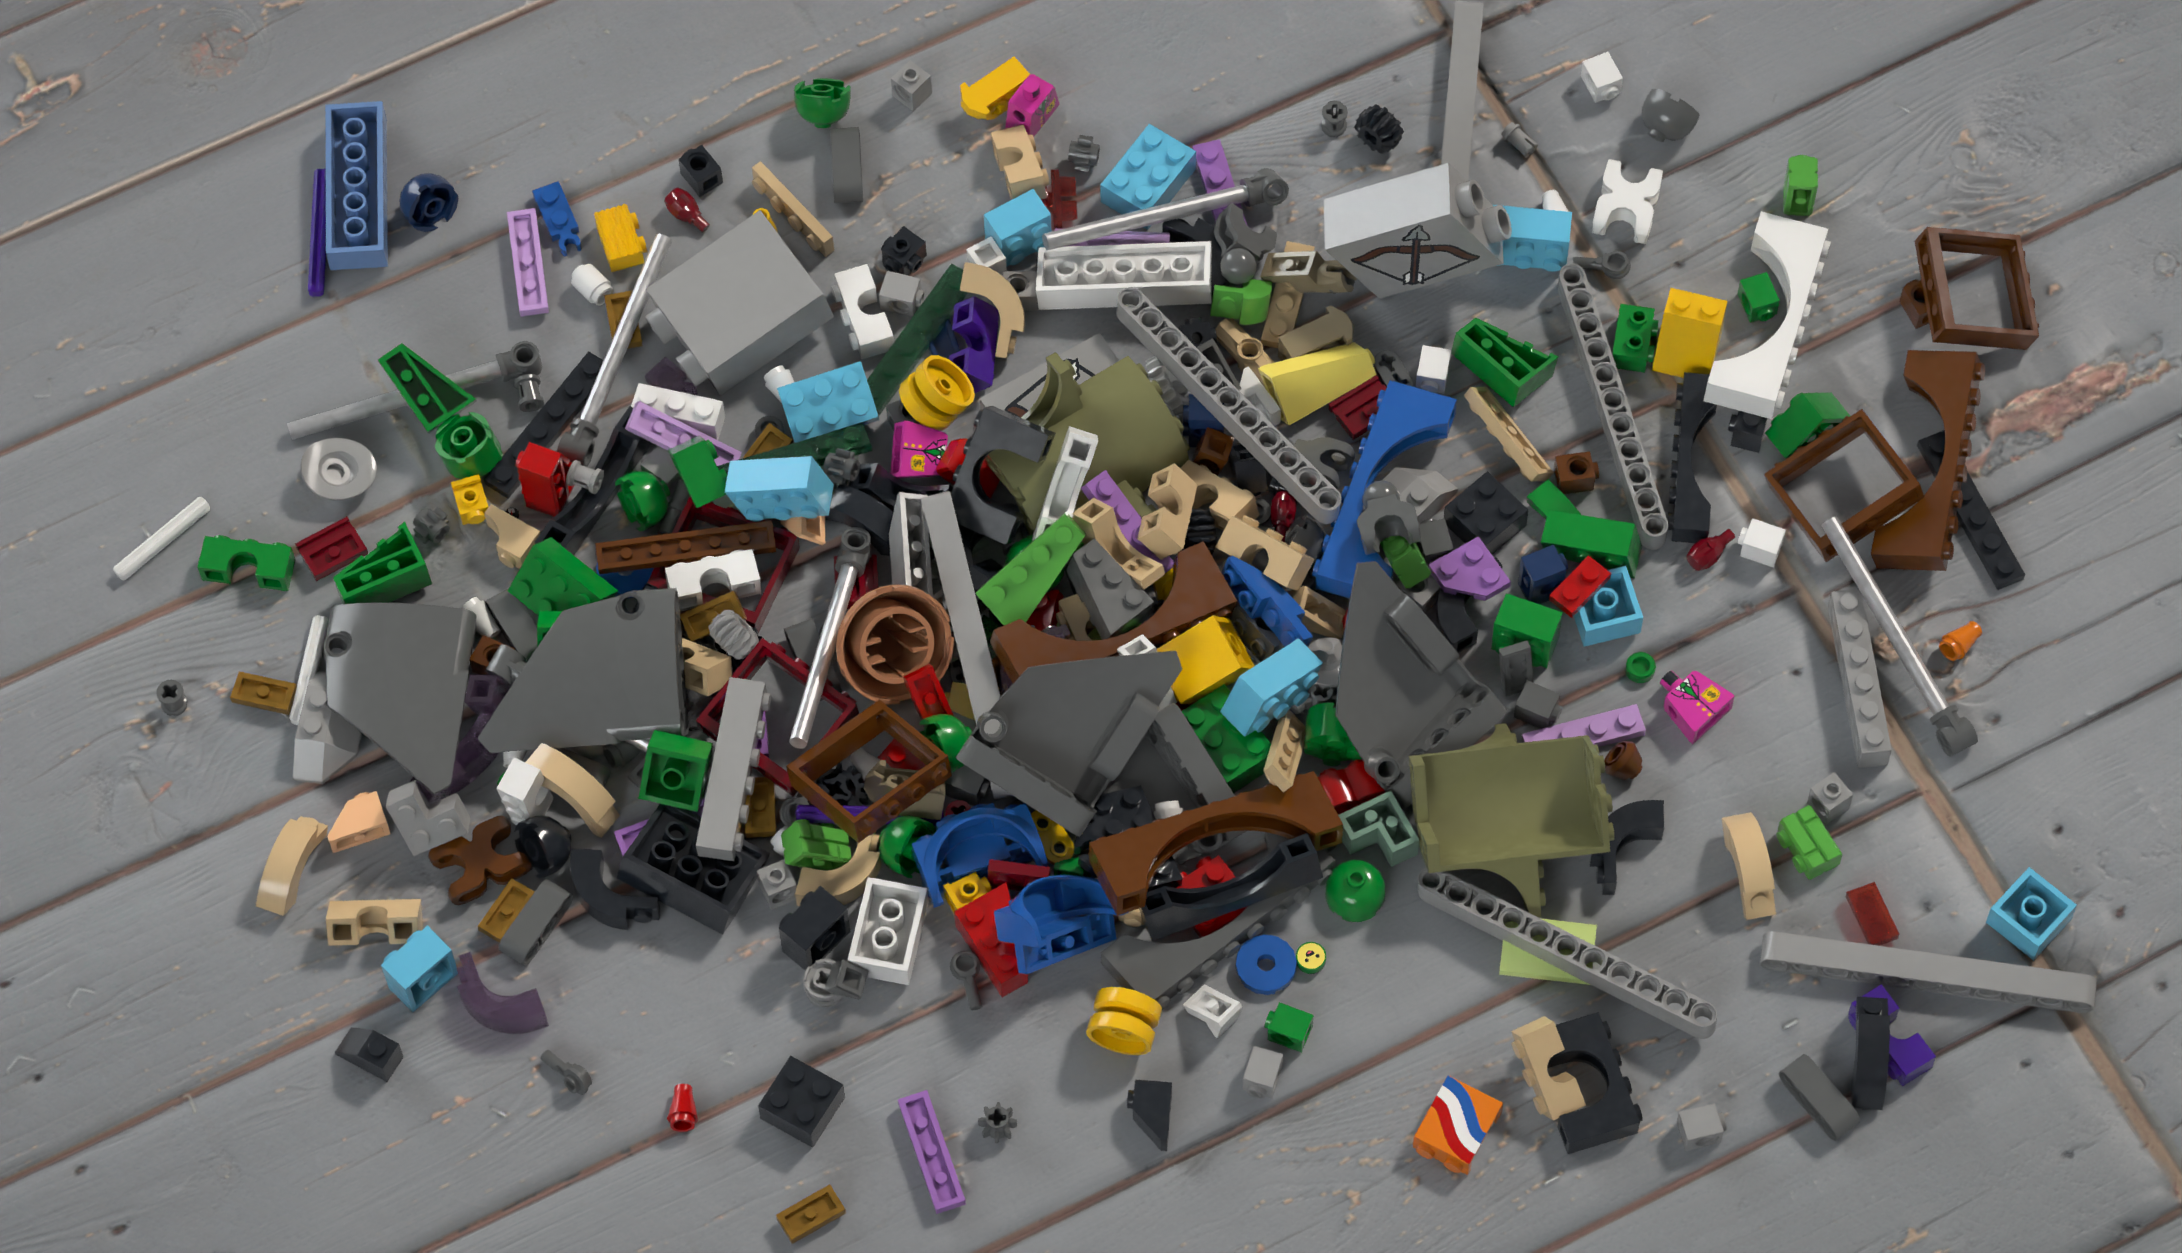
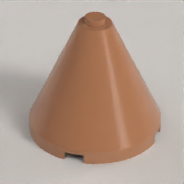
M887 585L868 592L848 610L838 631L836 655L843 676L857 692L872 701L877 702L880 699L884 704H900V701L910 699L911 695L903 676L930 664L933 666L940 681L949 667L954 649V638L951 636L949 616L935 598L912 586Z

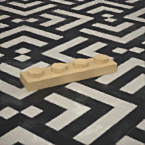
M761 161L752 167V184L760 194H766L770 199L771 205L778 213L783 212L788 217L791 227L796 232L801 231L806 236L809 246L814 251L819 250L825 257L834 251L833 236Z
M1290 241L1286 242L1284 252L1315 251L1314 246ZM1290 282L1275 284L1268 317L1261 338V343L1264 346L1278 348L1279 337L1295 330L1304 293L1296 291Z
M1470 387L1464 394V397L1470 403L1471 410L1482 418L1486 423L1489 433L1497 437L1504 446V452L1515 460L1520 467L1521 474L1531 482L1549 479L1554 472L1487 387Z
M1290 710L1278 720L1263 770L1268 781L1272 785H1277L1283 792L1293 786L1305 738V726Z

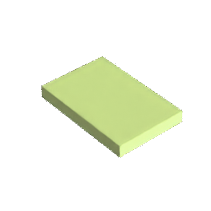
M1542 919L1595 946L1597 925ZM1511 921L1507 922L1505 926L1516 928L1519 924ZM1542 935L1532 937L1537 942H1542L1546 939ZM1503 940L1499 975L1590 985ZM1566 948L1560 950L1559 953L1570 955L1573 951ZM1593 962L1586 964V966L1592 969Z

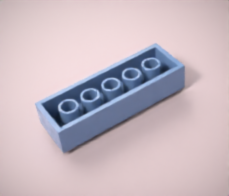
M383 102L325 105L326 256L330 270L388 267L387 118Z

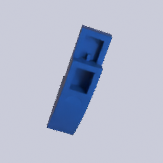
M1234 556L1228 557L1221 573L1236 600L1250 618L1262 617L1266 625L1270 627L1284 647L1298 638L1308 647L1313 636L1301 622L1306 613L1301 606L1281 586L1264 575L1263 572Z

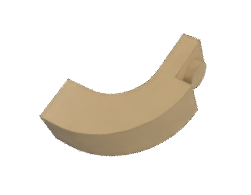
M965 262L960 291L985 296L994 303L1001 320L995 356L1007 359L1008 353L1014 354L1017 337L1012 336V331L1024 332L1025 315L1020 297L1010 282L998 272L982 265Z
M1092 498L1072 513L1074 521L1086 533L1082 539L1084 545L1095 538L1143 590L1165 575L1162 564L1141 554L1126 540L1118 526L1113 507L1096 498Z
M541 743L525 762L541 770L545 779L541 786L553 791L567 801L579 813L594 835L602 838L619 818L620 815L613 806L616 801L610 793L584 768L558 750Z
M1751 812L1723 817L1722 825L1725 847L1730 851L1736 866L1744 918L1749 920L1776 915L1773 889H1775L1768 850L1758 821Z
M300 816L297 821L289 819L277 837L267 859L260 881L256 907L284 916L296 903L299 881L304 866L312 851L327 836L328 825L319 823L316 819Z
M875 832L858 843L851 860L838 869L822 871L802 867L795 893L797 906H801V900L808 892H815L819 886H822L843 905L863 895L867 878H877L881 868L880 853H878L880 835H876Z

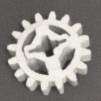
M1155 356L1146 360V367L1149 370L1148 379L1150 381H1157L1163 392L1161 397L1165 404L1169 405L1171 411H1174L1176 415L1182 413L1183 405H1189V399L1187 398L1189 390Z

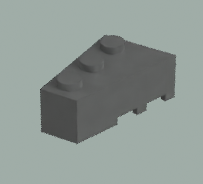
M1095 538L1072 554L1067 573L1081 602H1084L1090 614L1089 619L1092 625L1096 627L1102 640L1127 633L1148 618L1154 601Z

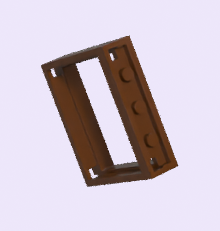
M1925 228L1914 242L1932 342L2027 350L2039 337L2038 328L2040 326L2036 320L2035 300L2031 294L2030 274L2026 268L2025 251H2023L2021 236L1948 228ZM1942 251L2001 256L2015 329L1955 324Z
M1863 409L1850 417L1847 415L1840 424L1831 430L1823 431L1816 440L1807 446L1799 447L1792 456L1783 462L1775 463V467L1764 474L1769 488L1825 562L1837 556V551L1827 534L1820 538L1783 487L1863 433L1866 434L1899 477L1902 484L1842 523L1852 543L1855 544L1925 497L1920 483Z
M880 699L786 766L791 786L858 843L874 834L884 824L899 816L902 811L915 802L920 801L927 793L943 784L952 776L948 755ZM886 731L926 764V766L854 817L813 781L880 733Z

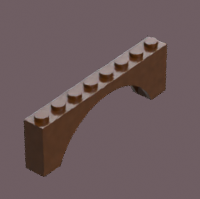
M1908 350L1903 376L1909 390L1928 401L1941 416L1945 429L1944 456L1938 474L1925 493V497L1897 519L1875 530L1871 556L1877 569L1946 571L1948 560H1952L1954 554L1952 536L1958 531L1956 513L1957 508H1961L1963 502L1961 485L1967 479V466L1965 462L1966 457H1970L1972 451L1970 433L1975 431L1976 415L1974 411L1975 406L1980 404L1979 382L1984 380L1985 365L1980 362L1977 352Z
M1203 541L1177 553L1173 563L1172 587L1167 599L1152 617L1127 633L1103 640L1075 641L1046 634L1030 626L1022 619H1018L995 629L990 643L1013 684L1031 666L1119 656L1117 651L1119 647L1142 634L1154 646L1161 643L1166 644L1212 615L1224 618L1231 617L1237 600Z
M1312 771L1306 774L1295 775L1293 786L1285 792L1277 785L1275 786L1270 783L1250 792H1242L1228 799L1213 801L1206 806L1185 810L1180 814L1165 819H1157L1152 823L1137 828H1129L1115 835L1098 838L1089 843V862L1118 916L1145 907L1149 886L1159 868L1174 853L1196 840L1230 831H1260L1284 836L1289 839L1308 833L1315 850L1319 851L1342 843L1343 823L1315 772Z

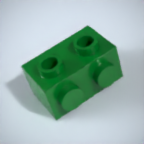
M1620 304L1612 354L1617 369L1645 373L1647 362L1653 363L1655 345H1649L1650 337L1657 336L1659 320H1653L1654 308Z

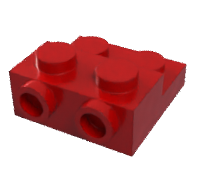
M1220 855L1214 859L1207 856L1197 863V869L1188 875L1186 872L1180 873L1183 879L1182 885L1176 888L1212 886L1235 878V875ZM1247 906L1192 926V928L1200 938L1210 935L1232 922Z

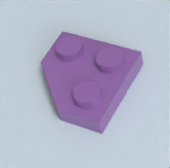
M1479 537L1428 564L1431 575L1445 593L1456 595L1458 592L1472 595L1474 599L1486 601L1511 586V581Z

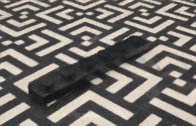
M589 351L505 452L502 459L484 478L486 486L507 499L510 498L521 484L518 469L515 466L519 453L525 451L529 442L550 449L585 406L604 360Z
M1945 430L1920 439L1917 443V447L1934 478L1938 474L1944 456ZM1967 471L1966 482H1962L1961 485L1963 494L1962 507L1957 508L1956 516L1996 589L1999 590L2024 580L2025 573Z

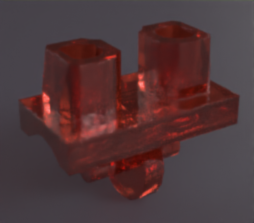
M1059 169L1051 170L1052 192L1047 191V186H1045L1047 198L1041 200L1047 209L1053 207L1054 229H1062V221L1078 219L1077 201H1061V196H1076L1075 177H1059Z

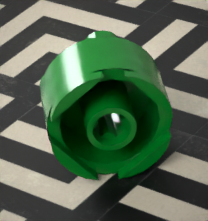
M468 412L470 415L460 416V414L453 415L445 420L437 429L435 449L452 476L463 479L479 474L481 479L502 459L501 445L489 423L482 415L475 412Z
M1334 703L1314 705L1309 708L1306 717L1304 753L1323 759V764L1327 766H1338L1341 761L1362 759L1335 716L1336 708H1334Z

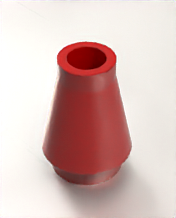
M678 1084L674 1087V1095L667 1117L670 1127L678 1132L693 1130L698 1121L693 1088L689 1084Z

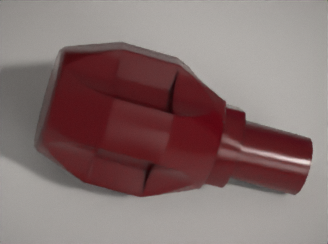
M677 187L665 197L666 207L676 219L688 222L690 225L694 224L702 233L708 229L710 224L701 216L702 213L699 211L696 200L687 191Z
M1284 491L1278 492L1274 496L1270 516L1275 531L1284 536L1281 540L1285 542L1286 531L1289 530V527L1295 520L1297 507L1296 499L1289 492Z
M1727 529L1719 536L1715 535L1714 537L1699 540L1686 555L1688 563L1696 571L1710 568L1719 560L1726 545L1735 539V534L1730 529Z

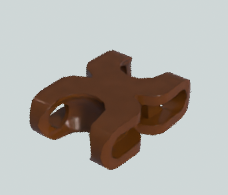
M502 815L496 816L476 825L472 832V841H468L460 836L429 851L428 858L436 868L443 869L457 865L465 869L464 875L449 887L448 897L453 904L463 905L483 896L487 891L488 879L498 885H506L511 878L516 880L529 872L532 863L524 853L516 852L504 856L494 851L496 845L508 838L511 833V823L507 817Z

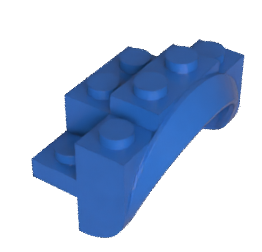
M993 803L988 805L979 804L958 815H947L940 822L936 823L937 831L934 835L922 836L912 843L913 857L921 875L922 887L927 888L928 898L931 899L934 908L944 904L941 894L944 893L943 885L947 883L952 884L974 872L977 873L980 879L983 877L987 878L990 859L1022 864L1034 861L1037 866L1048 867L1042 841L1026 803L1019 806L1017 804L1009 805L1003 810L995 808ZM1003 837L1013 840L1011 845L1006 846ZM943 861L946 865L944 869L941 868Z
M1055 875L1040 878L1029 883L1013 900L1008 901L1009 906L994 911L998 941L1014 943L1018 972L1022 974L1032 973L1117 939L1113 914L1116 915L1099 880L1095 878L1073 875ZM1089 914L1084 917H1078V915Z

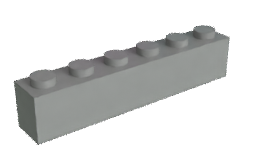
M1859 589L1833 591L1830 595L1828 612L1858 768L1888 765L1892 749L1862 593Z
M729 677L696 842L698 856L734 861L736 851L741 852L744 835L740 833L742 823H747L749 806L745 805L747 795L753 794L755 778L751 777L752 768L758 767L760 749L756 748L758 739L764 738L766 722L762 721L764 711H769L771 703V693H767L765 682Z

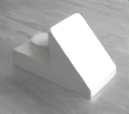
M1249 366L1244 368L1240 382V392L1274 426L1278 425L1281 421L1280 407Z
M1205 984L1183 1004L1189 1014L1207 1023L1216 1038H1219L1239 1018L1242 1009L1240 1002Z

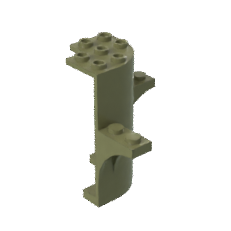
M1056 352L1046 357L1047 376L1042 392L1028 412L1021 417L1056 433L1046 460L1037 463L1005 449H995L985 458L989 468L1015 497L1019 512L1024 514L1023 523L1028 536L1034 534L1069 426L1098 436V444L1082 486L1106 470L1141 519L1143 516L1156 511L1152 504L1148 506L1145 503V498L1142 494L1143 491L1150 487L1152 475L1174 463L1181 468L1190 460L1187 453L1190 450L1189 444L1181 435V432L1184 431L1183 425L1177 416H1172L1161 397L1163 392L1157 381H1150L1144 367L1140 363L1135 364L1127 356L1078 385L1076 380L1073 379L1076 372L1069 360L1063 361ZM1081 489L1074 512L1089 501Z
M1506 723L1495 724L1494 733L1479 744L1454 751L1409 756L1414 819L1418 828L1421 855L1429 873L1460 869H1483L1495 872L1508 879L1520 891L1526 912L1536 917H1541V906L1546 905L1544 888L1539 886V878L1544 877L1542 860L1610 852V841H1614L1613 824L1608 822V813L1613 811L1612 798L1610 794H1607L1605 784H1601V773H1605L1604 757L1599 755L1598 745H1593L1588 735L1517 743L1516 734L1510 732Z

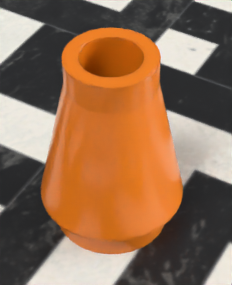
M1970 621L1966 625L1943 635L1942 641L1939 643L1941 653L1951 661L1963 659L1977 638L1982 635L1981 627L1976 622Z

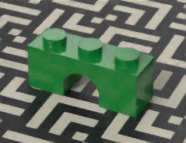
M216 535L214 537H204L197 568L203 581L231 584L233 574L239 567L252 565L257 567L255 575L259 588L289 591L296 559L292 547L284 543L265 544L259 543L254 539H244L241 541L233 540L223 535Z

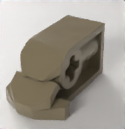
M1333 306L1326 307L1327 315L1279 337L1278 357L1283 361L1345 344L1349 345L1353 341L1355 325L1346 313Z
M879 760L865 776L864 790L869 799L875 803L918 772V770L886 767V760ZM945 782L927 793L920 801L915 802L902 811L899 816L911 815L919 818L941 820L945 800Z

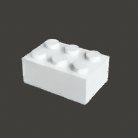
M868 877L847 961L868 970V978L909 985L929 903L927 888Z

